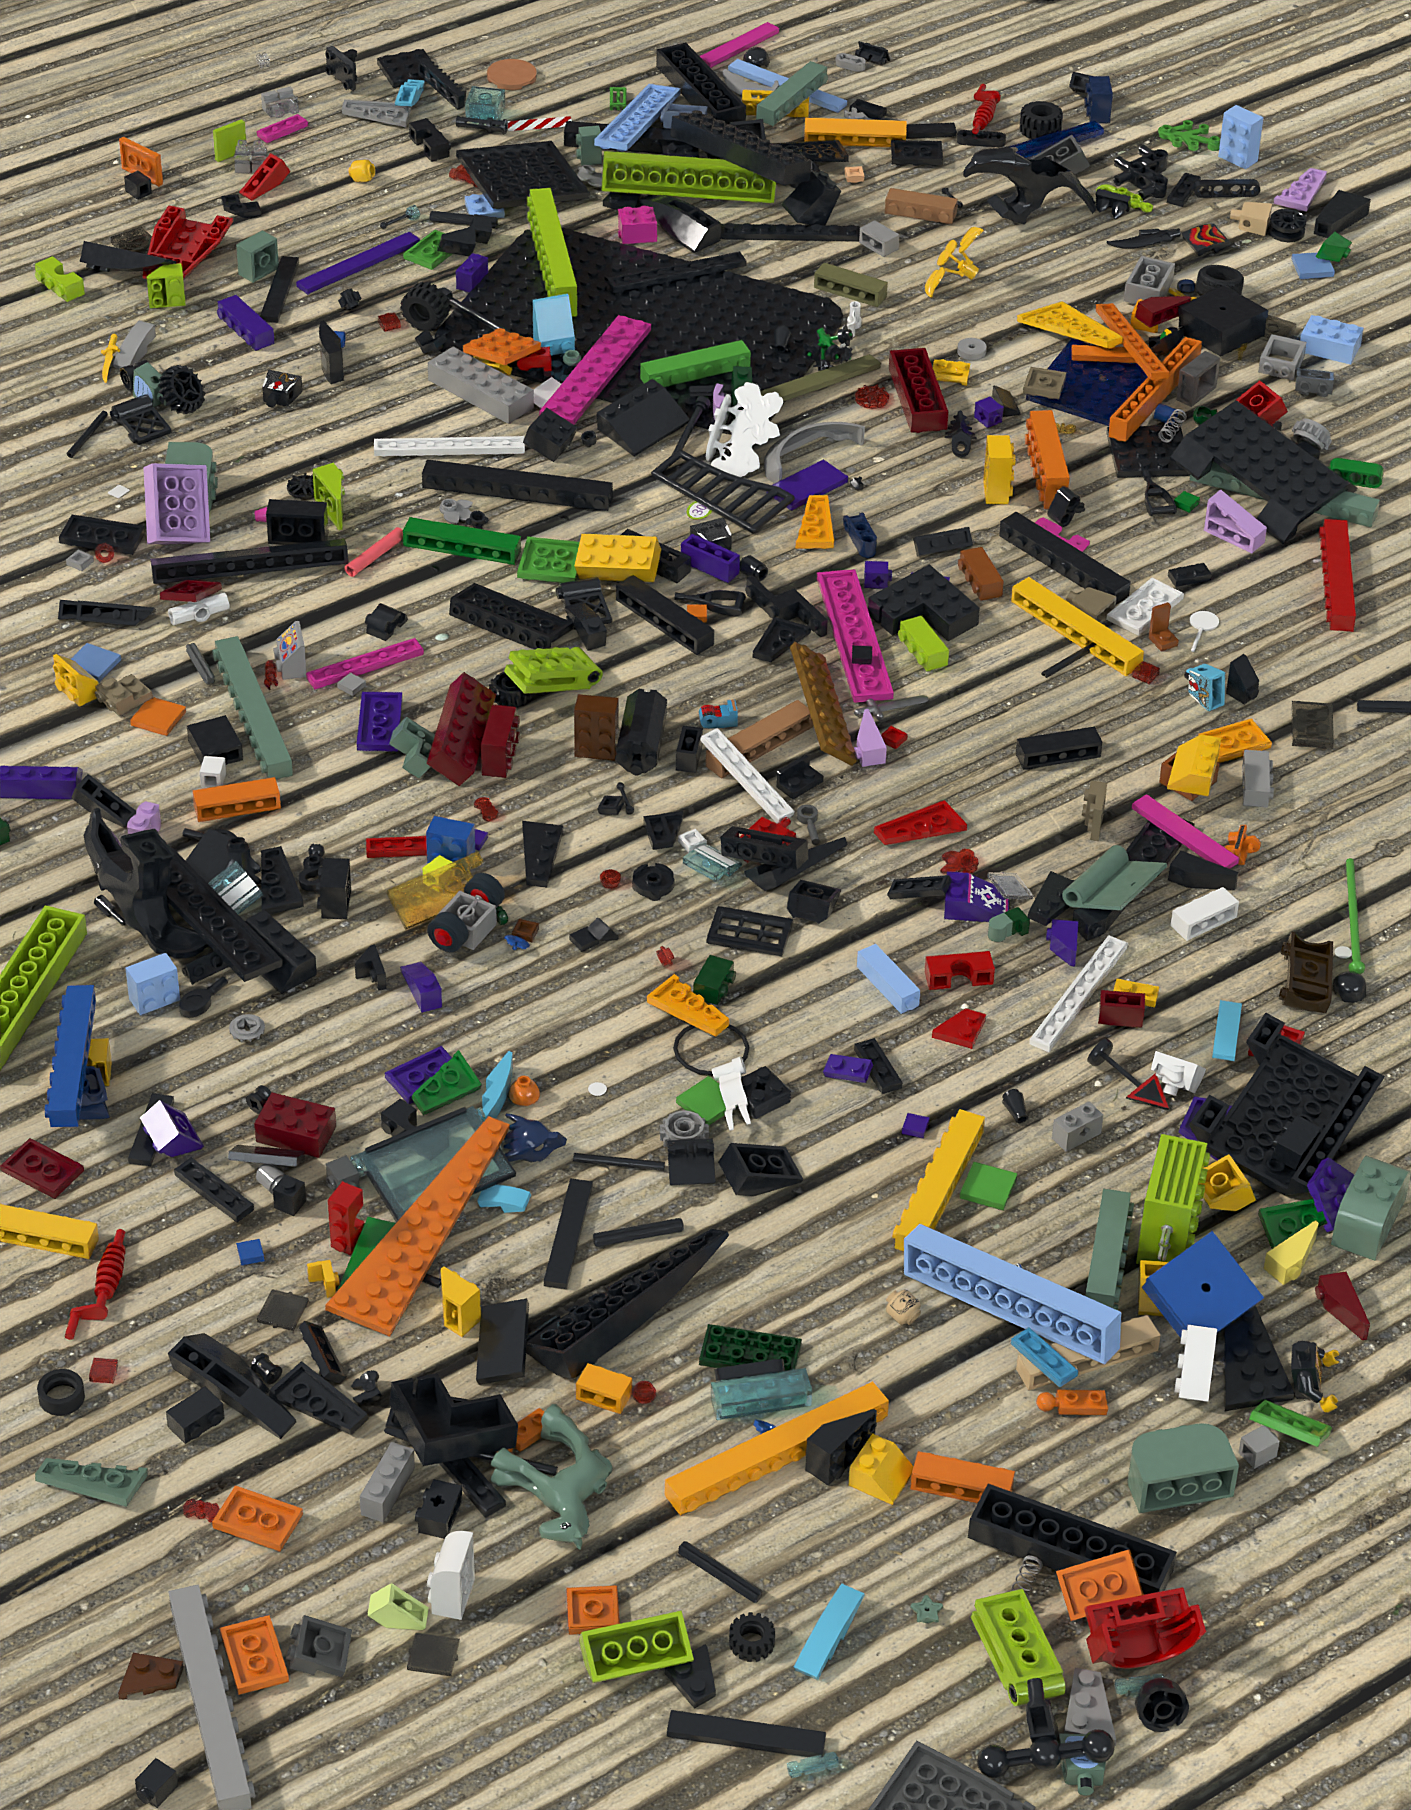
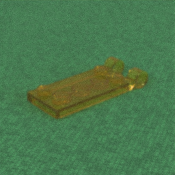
M479 852L472 853L462 859L387 890L386 893L405 930L436 917L459 891L464 892L466 884H463L461 880L464 879L468 882L473 877L470 869H474L484 862Z

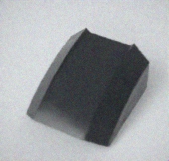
M800 879L789 892L787 910L793 918L798 917L815 921L819 924L830 916L840 896L841 889Z

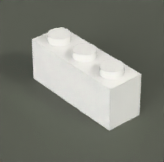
M1222 887L1173 910L1171 927L1188 941L1237 918L1239 901Z
M1188 1325L1187 1330L1182 1329L1180 1344H1185L1184 1354H1179L1177 1367L1182 1369L1181 1378H1176L1174 1391L1179 1393L1178 1398L1208 1402L1217 1329Z

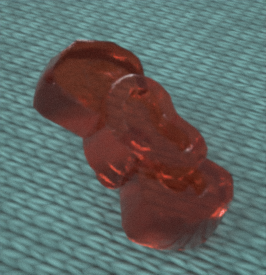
M481 797L475 800L474 808L480 809L483 820L493 821L498 817L499 812L492 805L489 798Z
M193 1498L187 1500L183 1505V1514L186 1518L196 1516L198 1519L206 1518L210 1523H212L220 1510L217 1503L211 1504L202 1500L196 1501Z

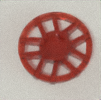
M863 385V388H858V391L855 393V401L864 408L877 409L888 404L889 394L885 391L884 387Z

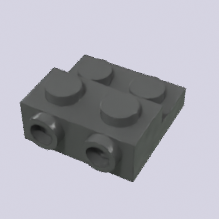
M1297 368L1295 391L1304 395H1308L1309 392L1317 393L1318 396L1323 397L1328 396V394L1332 395L1334 372Z
M303 1615L299 1624L295 1623L290 1634V1638L295 1640L294 1645H290L286 1659L291 1661L290 1668L310 1675H315L316 1671L319 1670L342 1677L346 1670L352 1629Z

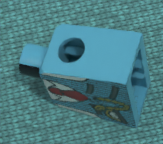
M1202 664L1186 670L1184 677L1189 680V694L1207 711H1211L1225 704L1224 671L1208 664Z

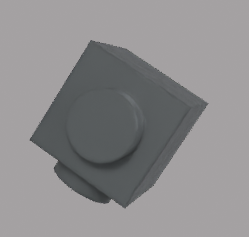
M347 1155L326 1163V1181L331 1190H336L342 1181L360 1188L359 1172Z

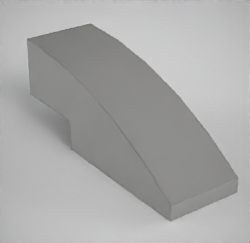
M139 320L133 326L119 348L120 352H117L113 367L120 369L127 365L134 366V363L138 362L147 353V345L156 337L154 324Z

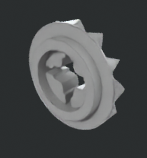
M252 1014L240 1015L234 1018L229 1025L230 1034H232L234 1039H240L241 1043L245 1040L251 1042L252 1039H259L260 1035L264 1034L265 1029L264 1021ZM245 1025H247V1028H249L250 1031H246L244 1029Z

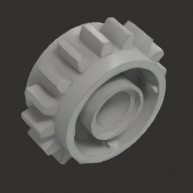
M1310 419L1297 421L1292 429L1294 432L1293 438L1296 442L1306 441L1320 452L1324 451V449L1327 450L1332 442L1330 432L1323 425Z
M682 1110L669 1114L667 1119H663V1124L660 1125V1141H663L664 1147H667V1141L709 1139V1125L705 1124V1118H701L699 1114L692 1111Z

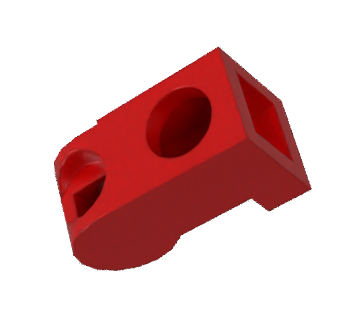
M550 346L541 347L540 350L518 359V368L526 371L531 368L544 367V371H551Z

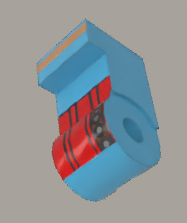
M735 699L727 700V705L713 706L707 704L699 709L700 723L704 728L738 727V710Z

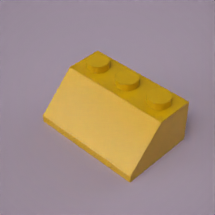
M1199 735L1178 746L1167 789L1209 796L1219 757L1221 738Z

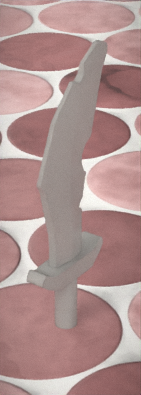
M727 69L723 70V78H725L726 85L739 96H742L743 90L775 91L779 87L777 80L774 81L775 83L772 87L758 85L754 82H745L744 78Z

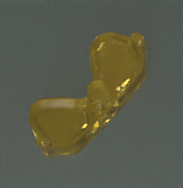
M1056 423L1058 433L1071 434L1076 431V426L1073 424L1065 427L1064 423L1061 426Z

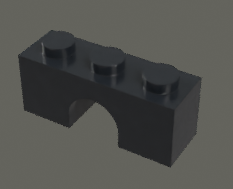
M428 118L409 123V138L416 146L424 144V154L431 162L450 157V141L443 136L442 132H439Z
M401 1098L381 1112V1127L387 1134L395 1136L417 1127L416 1109ZM440 1131L417 1137L420 1141H423L409 1148L414 1150L418 1156L424 1157L431 1162L450 1147L449 1131Z

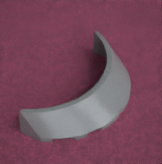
M822 422L795 430L778 440L767 451L764 459L767 479L774 484L781 481L782 465L780 456L819 437H829L836 441L850 439L860 446L863 445L865 427L847 422Z

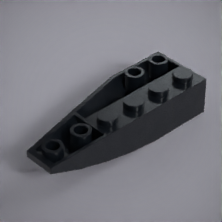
M651 194L639 199V203L642 206L653 207L656 221L673 240L693 253L721 241V222L688 202L667 195Z
M202 1333L184 1336L168 1352L170 1362L175 1371L201 1388L206 1386L218 1399L279 1439L296 1423V1419L241 1356L209 1335Z

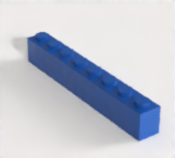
M94 985L67 986L66 995H62V1008L64 1009L60 1010L59 1013L61 1025L57 1026V1038L59 1041H55L56 1056L52 1057L54 1072H50L51 1088L47 1089L49 1104H45V1118H49L50 1127H78L96 1008Z

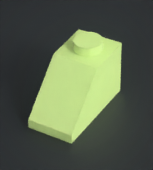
M391 1583L370 1596L367 1616L386 1628L424 1630L426 1628L429 1607Z

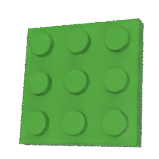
M527 536L517 571V578L560 583L575 581L578 574L574 565L580 542Z

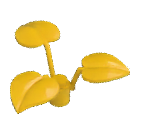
M971 227L961 239L959 253L966 260L960 261L954 257L952 253L957 247V242L955 240L948 242L945 250L938 257L937 265L943 266L950 257L958 263L957 268L959 271L944 267L935 270L925 283V292L929 297L932 298L934 290L943 278L945 271L960 275L961 277L965 275L970 280L976 276L979 268L973 264V261L969 259L964 251L984 231L983 229Z

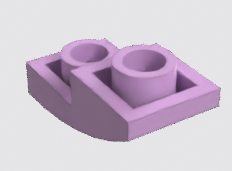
M716 384L714 389L713 416L716 408L720 409L726 393H723L724 385Z

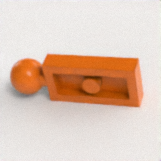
M1057 1389L1056 1397L1049 1392H1043L1039 1394L1036 1400L1040 1410L1047 1412L1054 1407H1058L1059 1415H1107L1108 1412L1105 1390Z
M541 1408L536 1409L517 1422L516 1449L518 1451H523L541 1438V1419L544 1414Z

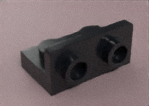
M805 755L777 772L776 787L791 799H795L821 784L824 776L810 766V757Z

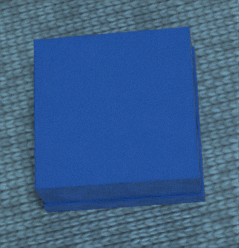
M1213 1231L1150 1275L1142 1286L1143 1290L1180 1338L1182 1329L1187 1330L1188 1325L1215 1328L1217 1333H1219L1264 1298Z

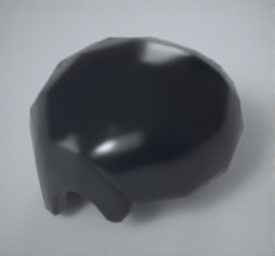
M761 47L749 49L743 57L745 62L758 67L762 65L768 67L770 63L768 53Z
M1354 971L1342 972L1333 980L1334 994L1338 993L1343 1002L1355 1003L1362 1001L1366 997V980L1362 975Z

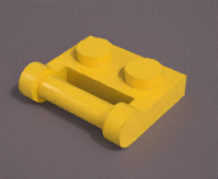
M934 359L933 370L937 381L961 383V385L967 386L970 363Z

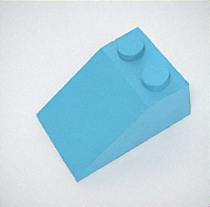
M568 294L533 300V340L541 342V347L550 346L551 355L575 350V336Z

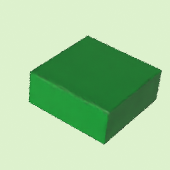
M1183 491L1174 499L1177 508L1190 513L1199 505L1200 497Z

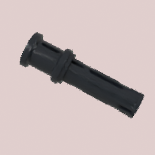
M457 116L456 127L484 129L489 133L494 131L506 134L508 121L507 119L495 120L492 117L478 119Z

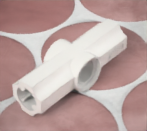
M221 593L204 598L198 602H188L187 604L170 608L168 616L173 626L194 619L198 622H203L211 614L228 610L230 604L227 595Z

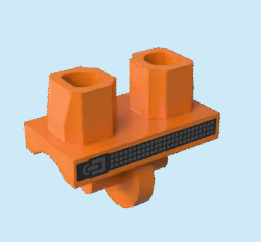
M1240 825L1238 832H1229V845L1225 846L1227 850L1239 857L1238 865H1245L1247 854L1257 852L1261 847V842L1256 836H1248L1246 834L1247 825Z

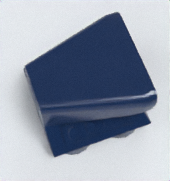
M87 1066L79 1120L108 1119L110 1115L105 1102L108 1101L100 1069Z

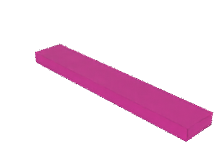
M766 22L701 55L700 58L712 68L778 34L779 28Z
M416 638L307 672L306 679L315 690L337 683L349 673L359 676L424 655V649Z
M1146 794L1132 803L1134 811L1205 860L1228 869L1239 863V857Z

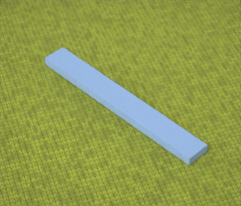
M740 59L728 65L730 72L772 87L776 80L779 86H781L789 79ZM817 90L809 96L810 103L836 113L847 106V100L821 90Z

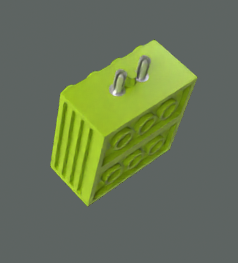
M1161 1134L1145 1197L1136 1264H1140V1260L1170 1262L1194 1244L1195 1234L1192 1233L1197 1231L1199 1217L1196 1216L1201 1214L1203 1201L1200 1200L1203 1199L1205 1185H1201V1183L1204 1184L1206 1182L1208 1169H1204V1167H1208L1210 1153H1206L1207 1143Z

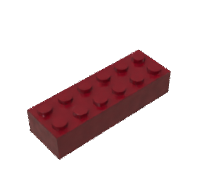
M926 348L890 350L889 371L910 432L921 433L947 430L949 411Z
M465 672L449 686L427 760V764L458 786L474 774L486 724L496 697L492 690Z

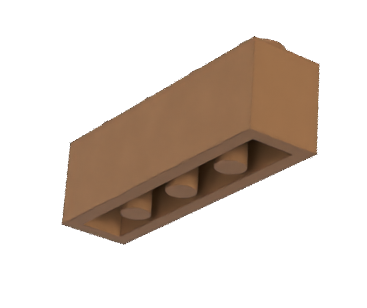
M890 188L885 199V214L953 224L957 214L958 199Z

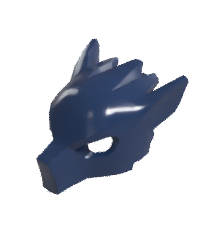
M505 1114L508 1119L515 1122L509 1126L511 1131L504 1138L506 1144L503 1147L509 1150L505 1153L509 1162L524 1160L530 1163L541 1162L553 1150L566 1145V1137L559 1132H551L543 1123L514 1114ZM544 1144V1146H543V1148H542L541 1150H539V1151H536V1150H535L537 1147H539L540 1145Z

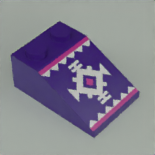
M947 872L952 882L945 895L944 919L989 922L991 918L1009 911V892L1007 890L1000 889V887L970 873Z

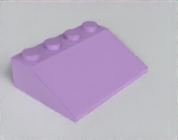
M152 463L145 466L144 487L147 544L209 543L210 524L206 465Z

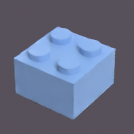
M167 953L125 968L129 1000L139 1015L180 1001L177 968Z

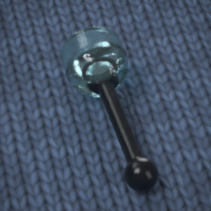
M416 205L409 206L404 215L386 223L382 222L380 227L385 229L388 225L406 217L410 220H415L420 217V212Z

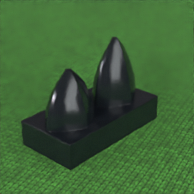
M1097 189L1095 194L1096 208L1099 213L1110 207L1112 208V215L1116 219L1125 211H1130L1131 196Z

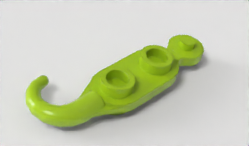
M1109 184L1100 185L1097 188L1131 196V208L1136 209L1140 207L1146 213L1153 210L1152 204L1143 202L1140 195L1128 191L1127 188H1116Z

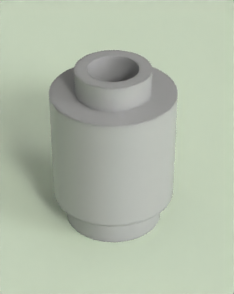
M263 1164L257 1170L256 1180L273 1194V1188L285 1174L274 1164Z

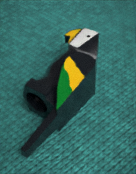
M1170 327L1165 329L1160 336L1149 337V348L1153 353H1165L1173 350L1185 335L1184 327Z

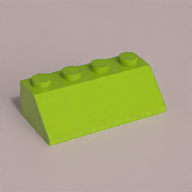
M682 1610L583 1631L579 1638L584 1664L592 1683L694 1661Z

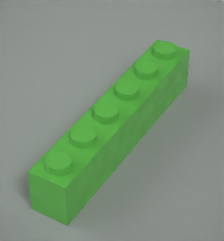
M740 340L641 363L640 378L644 384L654 379L663 387L722 374L733 371V366L750 367L751 352L745 343Z

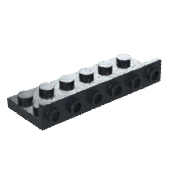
M476 583L468 586L450 599V616L534 650L537 648L551 649V644L573 629V622Z

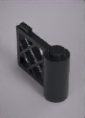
M147 394L111 407V419L124 426L129 433V439L133 443L141 445L172 433V429L153 407L152 401ZM152 414L154 416V420L147 419L144 417ZM135 421L138 422V425H130L129 422ZM142 423L149 424V425H151V427H150V428L141 427V424H142ZM159 426L163 427L164 429L155 430L154 427ZM138 432L147 433V435L139 437Z
M598 577L559 583L558 588H556L557 599H561L565 607L572 603L584 602L595 613L599 612L605 615L604 618H601L603 624L612 623V617L602 594ZM599 599L600 603L594 605L590 603V600Z

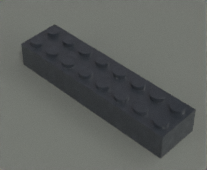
M686 42L656 49V67L675 88H681L680 93L691 105L708 106L707 115L713 116L716 120H723L725 124L746 121V105Z
M989 1483L969 1520V1539L1023 1559L1026 1556H1035L1040 1559L1043 1566L1056 1571L1130 1549L1144 1595L1165 1591L1174 1571L1176 1551ZM1027 1559V1560H1029V1561H1032V1562H1034V1563L1039 1564L1038 1562H1036V1561H1034V1560Z

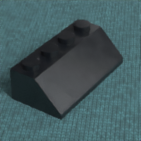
M263 910L246 919L245 922L282 959V967L261 975L279 993L283 994L317 975L316 956L267 911Z

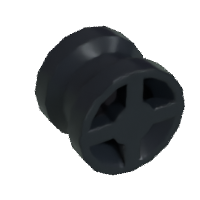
M258 1086L255 1089V1093H250L246 1097L247 1105L253 1112L260 1114L272 1092L266 1086Z

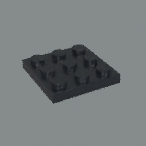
M415 49L410 52H400L395 55H385L377 58V65L391 86L398 88L404 85V82H407L408 79L424 80L418 74L419 60L429 58L424 49Z

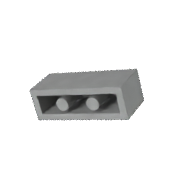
M1244 750L1242 762L1243 806L1268 807L1269 799H1273L1274 787H1270L1273 785V773H1270L1273 769V760H1269V751Z
M394 1442L390 1443L360 1495L362 1516L384 1523L415 1469L414 1449Z

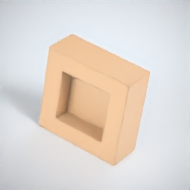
M862 166L845 167L847 182H864Z

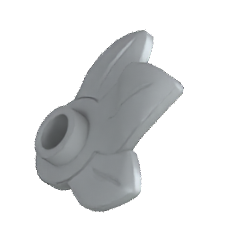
M583 165L579 169L577 176L580 180L588 181L594 187H602V174L595 172L594 167Z
M444 499L439 509L444 514V519L447 522L457 524L459 520L466 522V519L470 518L472 512L469 508L473 502L463 499L458 501Z

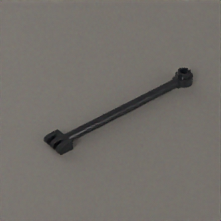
M445 287L440 288L443 290L442 293L446 294V299L450 302V308L453 306L493 330L502 328L507 332L513 333L453 298L452 291Z

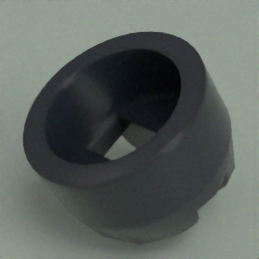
M585 431L581 435L582 443L586 447L595 445L597 442L595 432Z

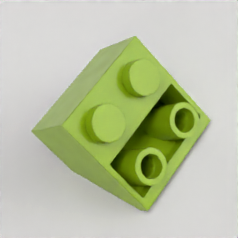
M181 263L162 265L147 276L149 308L186 306Z

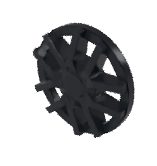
M304 473L301 476H292V479L288 480L287 483L288 493L299 499L313 498V474L310 476Z

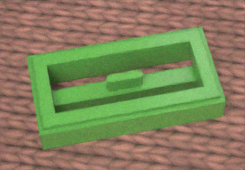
M610 87V110H613V107H616V110H620V107H623V110L626 108V87ZM613 91H617L616 103H613ZM620 91H623V103H620Z

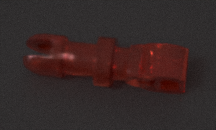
M268 660L265 663L264 685L268 690H271L270 686L272 683L277 687L278 681L276 680V663L273 660Z

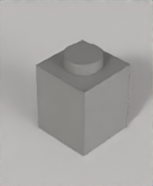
M1263 1425L1241 1437L1238 1453L1255 1469L1277 1457L1280 1441L1275 1433Z

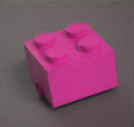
M641 206L640 208L624 207L623 209H618V237L621 238L622 244L657 242V221L653 207Z

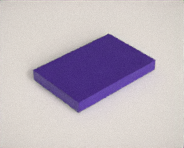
M440 1046L385 1072V1079L408 1104L414 1102L412 1100L413 1093L430 1077H433L440 1070V1067L452 1057Z

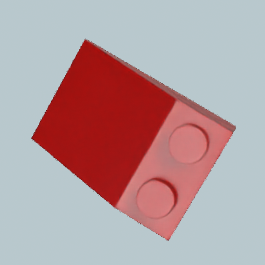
M1260 380L1236 399L1270 424L1275 423L1288 412L1282 397Z

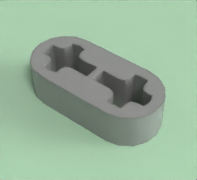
M839 53L836 55L835 64L840 68L861 72L865 70L866 61L862 57Z

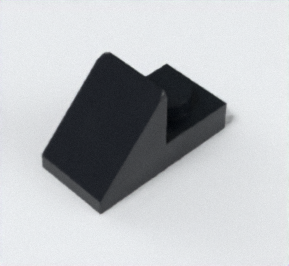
M373 944L356 961L355 978L370 977L371 982H375L379 991L387 989L386 973L377 948Z

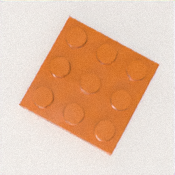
M502 328L495 329L494 332L484 334L482 337L471 340L463 345L464 353L502 365L510 364L541 349V342L533 340L531 337L520 336L518 333L507 332Z

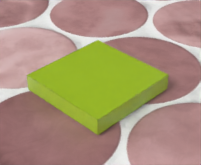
M242 119L213 130L214 153L217 162L247 152L245 121Z

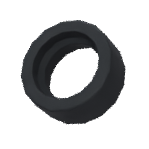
M70 1369L52 1370L46 1373L37 1385L39 1404L45 1412L51 1415L63 1416L71 1414L81 1407L85 1399L83 1380L78 1373ZM64 1385L75 1389V1392L66 1398L54 1399L47 1396V1393L57 1386Z

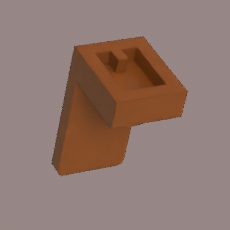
M1169 602L1152 608L1149 639L1160 651L1177 647L1179 642L1168 629L1171 610Z

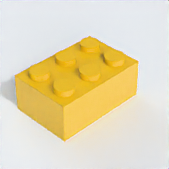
M987 435L983 477L986 504H1009V496H1013L1011 481H1014V470L1012 468L1015 466L1016 457L1014 454V443L1010 442V435Z

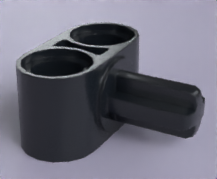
M1063 486L1055 494L1047 515L1058 525L1065 527L1072 521L1075 513L1085 511V504L1080 502V496L1068 487Z

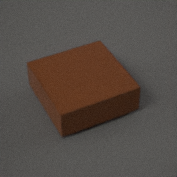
M518 919L512 935L532 943L539 930V923Z

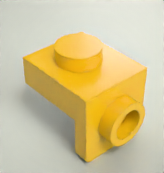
M325 1260L308 1263L307 1273L309 1282L323 1280L327 1298L333 1297L336 1293V1286L340 1284L338 1272H333L331 1261Z

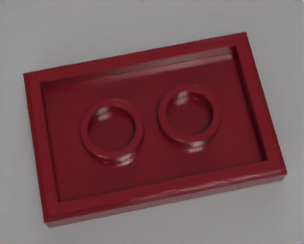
M184 580L161 591L160 600L198 602L222 590V584L211 581Z
M31 1138L0 1165L1 1172L53 1199H56L84 1172L82 1164Z

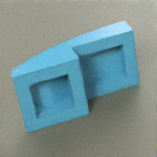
M494 1185L481 1191L477 1202L480 1208L501 1206L504 1213L524 1212L531 1193L516 1187Z

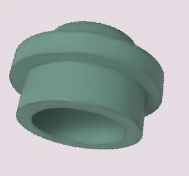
M568 350L563 356V362L568 366H576L581 361V356L576 350Z

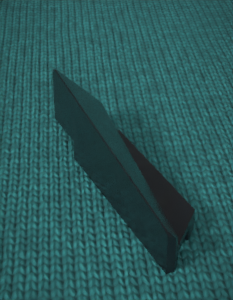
M60 600L58 620L76 619L77 621L137 626L152 613H155L156 609L154 607Z

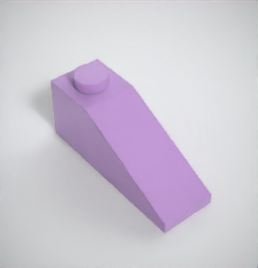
M869 709L864 710L857 737V747H854V754L856 759H859L862 767L886 763L887 747Z

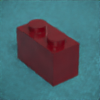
M1101 990L1098 1024L1142 1028L1145 1011V993Z

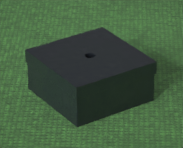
M1224 285L1178 306V327H1184V336L1202 341L1203 347L1221 357L1265 336L1268 310Z

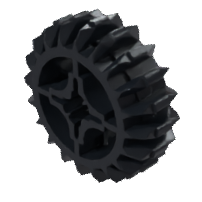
M179 364L169 367L162 373V376L159 378L160 383L158 384V387L161 388L158 393L163 395L161 400L167 402L166 406H171V411L176 410L177 414L182 413L183 415L193 413L199 409L205 401L204 396L206 394L203 391L205 386L201 385L202 380H199L197 377L198 373L194 374L193 368L188 369L186 365L181 366Z

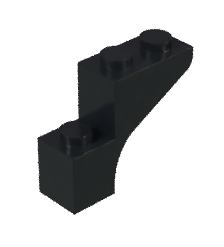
M474 214L470 227L442 234L437 251L470 256L474 251L476 242L488 244L492 234L491 217Z

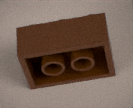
M578 694L574 708V757L615 761L619 739V698Z

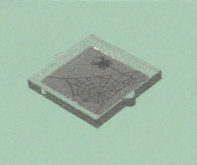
M1001 871L1000 873L989 872L987 875L1004 899L1021 900L1033 899L1034 897L1017 873H1004Z

